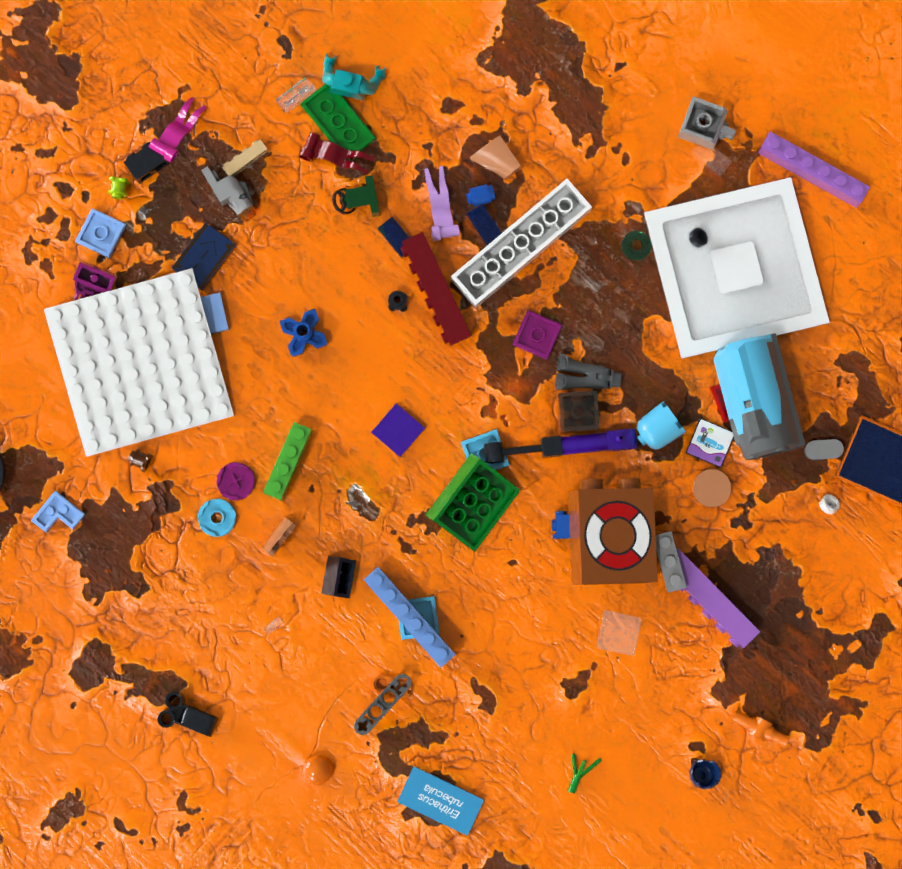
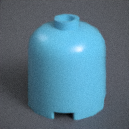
M664 401L642 417L637 424V430L640 434L637 438L643 446L647 444L654 450L663 448L686 432Z

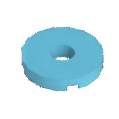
M212 499L201 506L198 513V523L206 534L213 537H222L229 534L234 528L236 512L229 502L222 499ZM216 512L222 515L220 523L212 521V516Z

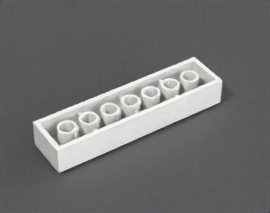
M566 179L451 276V281L476 309L589 214L592 206L572 183Z

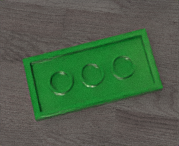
M324 84L300 103V106L326 138L346 150L363 151L376 140V137L341 95L330 93L331 86Z

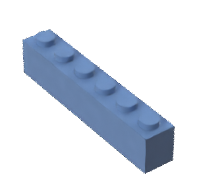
M377 567L364 579L368 586L441 668L456 655L380 567Z

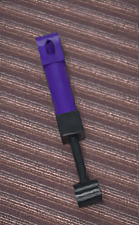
M636 429L606 431L605 433L565 437H543L540 439L539 445L503 448V442L483 444L486 464L504 462V456L541 452L542 458H551L570 454L600 451L611 452L638 448Z

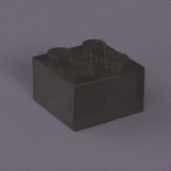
M597 391L558 393L560 434L599 431Z

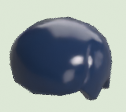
M698 760L692 764L689 770L690 781L700 789H710L716 786L722 777L721 769L715 761Z

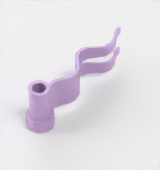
M439 166L440 194L437 193L432 183L428 168H425L426 184L434 226L431 227L433 242L440 241L441 238L459 236L458 224H453L443 166Z

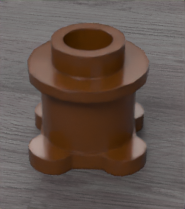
M140 449L132 450L128 457L130 466H136L144 473L152 459L151 454L148 453L146 455L140 452Z

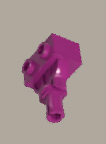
M81 260L73 277L76 291L74 300H78L80 294V299L110 291L117 274Z

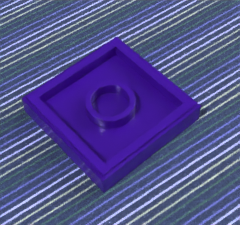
M395 404L371 433L401 457L425 428L399 405Z

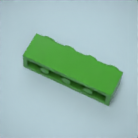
M293 422L265 486L264 494L283 502L312 436V429Z

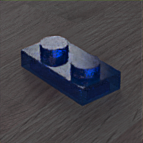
M483 204L467 213V217L486 246L502 234Z
M391 217L377 229L402 259L404 255L400 247L403 246L402 241L408 239L409 236L395 219Z

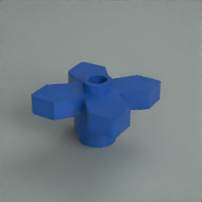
M315 309L304 312L301 322H297L292 318L280 321L283 333L294 336L288 345L292 357L302 355L307 343L316 349L328 345L324 333L314 330L319 322ZM302 331H307L306 335H300Z

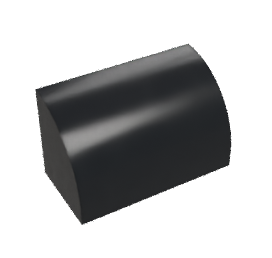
M328 556L321 594L349 599L356 560Z

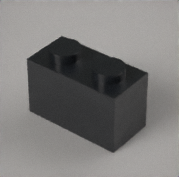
M150 142L144 144L139 152L127 156L126 161H124V164L139 185L170 164V162L164 159V156L149 148Z

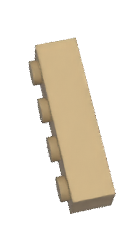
M256 140L252 143V146L245 148L240 155H235L233 160L226 162L222 168L228 176L235 177L266 154L268 149L261 140Z

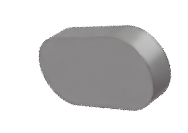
M837 439L811 441L804 448V453L810 460L835 459L840 457L844 451L843 444Z

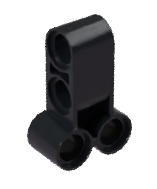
M178 691L171 692L166 696L165 704L168 709L160 712L157 718L161 727L168 728L177 723L203 735L212 736L219 718L184 704V696ZM172 695H177L180 699V703L177 706L172 705L170 702ZM165 713H169L172 716L170 724L163 722L162 717Z

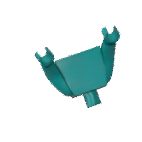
M326 53L322 82L331 86L330 93L365 101L366 94L374 95L381 81L386 78V67L379 70V65L375 66V76L370 81H367L362 75L336 69L334 73L333 67L335 66L337 56L334 55V58H330L328 53Z

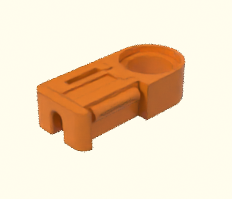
M379 675L374 679L373 687L377 692L382 693L383 690L376 686L377 680L384 678L389 685L394 678ZM398 679L399 684L395 688L392 685L390 688L396 690L398 695H400L402 692L398 690L402 686L406 688L407 684L406 681ZM412 683L402 698L406 697V700L409 699L413 686ZM390 691L385 693L387 695H389V693H391V695H394V693Z

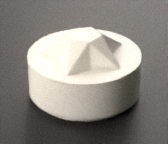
M830 494L825 495L819 502L821 509L827 514H834L840 508L838 499Z

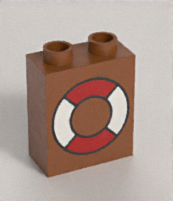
M640 478L617 479V489H603V479L580 480V489L568 492L572 585L658 582L654 488H641Z

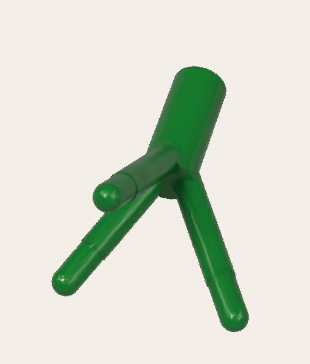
M574 753L571 755L574 776L568 788L570 793L575 794L581 778L601 762L600 758L584 771L583 769L587 761L583 760L577 772L576 756Z

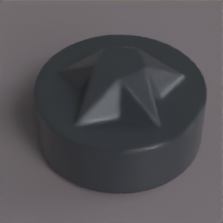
M695 228L689 233V240L694 247L700 248L707 244L708 236L703 229Z

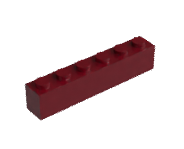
M421 232L402 241L403 246L400 249L404 257H408L411 264H408L413 275L416 274L419 279L416 283L420 292L424 291L427 296L424 300L428 309H433L435 313L433 320L437 327L441 326L443 333H441V337L444 343H449V346H452L470 338V331L424 233Z

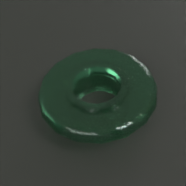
M632 231L623 238L621 243L622 251L631 260H642L650 253L651 241L645 233ZM635 240L641 242V249L633 250L631 242Z

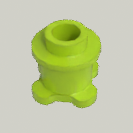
M109 177L111 190L108 193L111 197L119 200L126 197V186L130 185L128 179Z

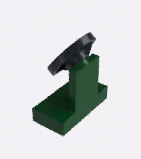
M373 175L365 176L367 186L352 189L341 188L335 191L332 196L334 208L340 214L348 215L356 207L370 205L372 216H380ZM337 194L340 196L341 209L336 203ZM346 207H347L348 209H351V208H352V210H351L350 212H345V211H344Z

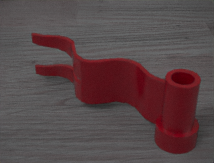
M310 132L304 148H301L298 155L301 159L312 162L313 158L323 159L338 167L355 169L366 175L369 172L355 162L346 161V159L359 157L370 161L374 160V157L364 152L349 151L333 142L319 140L320 136L313 132Z

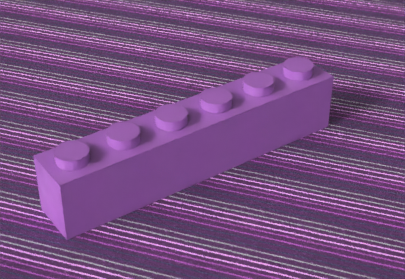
M769 132L758 151V154L855 208L862 203L870 186L772 132Z
M676 548L687 588L680 589V591L683 592L685 590L689 595L688 599L695 606L698 604L703 609L701 611L708 620L712 618L717 623L715 627L722 634L726 632L731 637L729 641L736 648L738 646L740 648L747 646L760 631Z

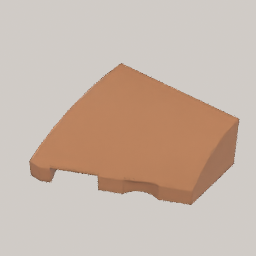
M500 135L470 157L472 162L480 164L486 170L496 173L504 180L521 170V165Z
M285 517L262 546V549L269 555L274 556L297 525Z

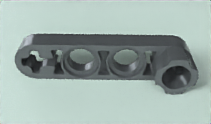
M399 674L362 713L354 723L356 733L359 735L368 734L411 686V678L408 675ZM399 678H406L407 687L402 686L398 690L402 692L400 695H398L396 690L390 688L392 685L395 688L397 687ZM388 691L393 692L395 695V700L391 703H387L384 700V694ZM373 706L381 708L382 714L379 717L371 715V708ZM366 720L368 722L366 725L368 729L361 731L358 723L359 721L363 723Z

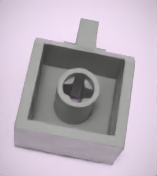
M693 96L678 138L713 150L718 139L722 140L724 137L732 140L736 130L728 127V123L724 122L728 112L726 108Z

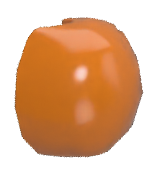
M322 755L307 758L302 766V776L306 782L313 785L327 782L333 773L331 762Z

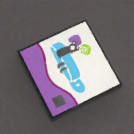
M700 418L685 454L721 468L733 441V432Z

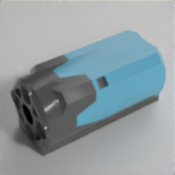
M776 333L739 340L718 349L714 357V364L734 440L741 447L743 458L746 460L760 459L805 446Z

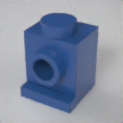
M567 511L555 512V520H552V531H556V534L552 535V539H570V521Z

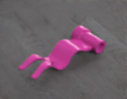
M192 97L183 105L176 119L166 127L159 140L153 138L149 144V148L164 156V159L170 163L174 161L179 150L176 148L182 138L192 130L200 114L207 108L203 105L197 109L183 125L188 109L194 101Z

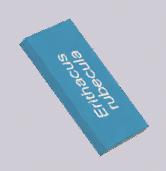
M413 766L397 802L468 836L484 799Z

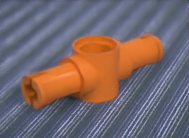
M736 711L732 718L733 722L746 728L751 736L764 742L765 740H771L786 747L790 739L789 736L774 729L775 727L772 726V723L758 716L751 718Z

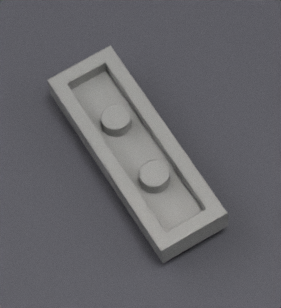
M672 532L656 535V554L667 593L687 588Z

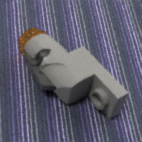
M208 166L201 170L222 206L228 203L243 222L252 219L256 215L254 204L245 182H239L231 175L220 180L215 170L210 171Z

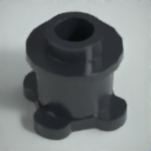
M402 291L392 292L388 298L389 310L405 312L407 310V295ZM399 298L401 302L395 303L394 300Z

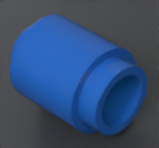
M487 184L473 187L469 189V193H466L468 203L472 204L473 207L491 203V200H495L492 185L487 186Z

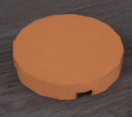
M708 469L701 472L695 478L693 494L701 505L718 507L729 499L731 483L723 472L716 469Z

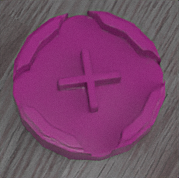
M233 462L221 468L217 475L216 483L218 490L224 497L229 500L238 501L245 499L252 493L255 486V477L248 466Z

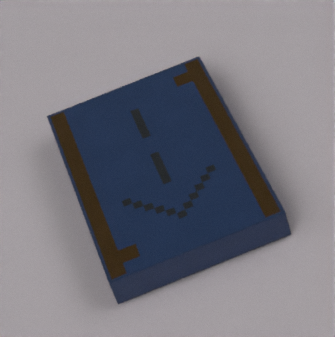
M205 223L171 268L176 272L193 268L197 286L203 291L234 250L236 244Z

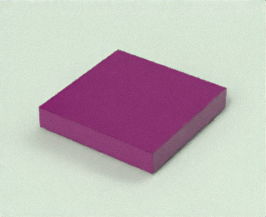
M527 310L512 345L548 360L562 324Z

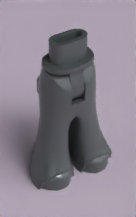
M559 354L557 372L583 374L586 377L557 373L555 390L571 388H620L622 373L614 372L613 369L583 363L565 354Z

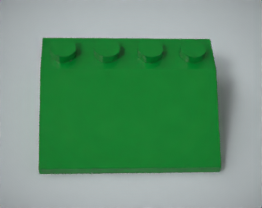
M471 453L428 510L426 516L475 552L521 490L479 457Z

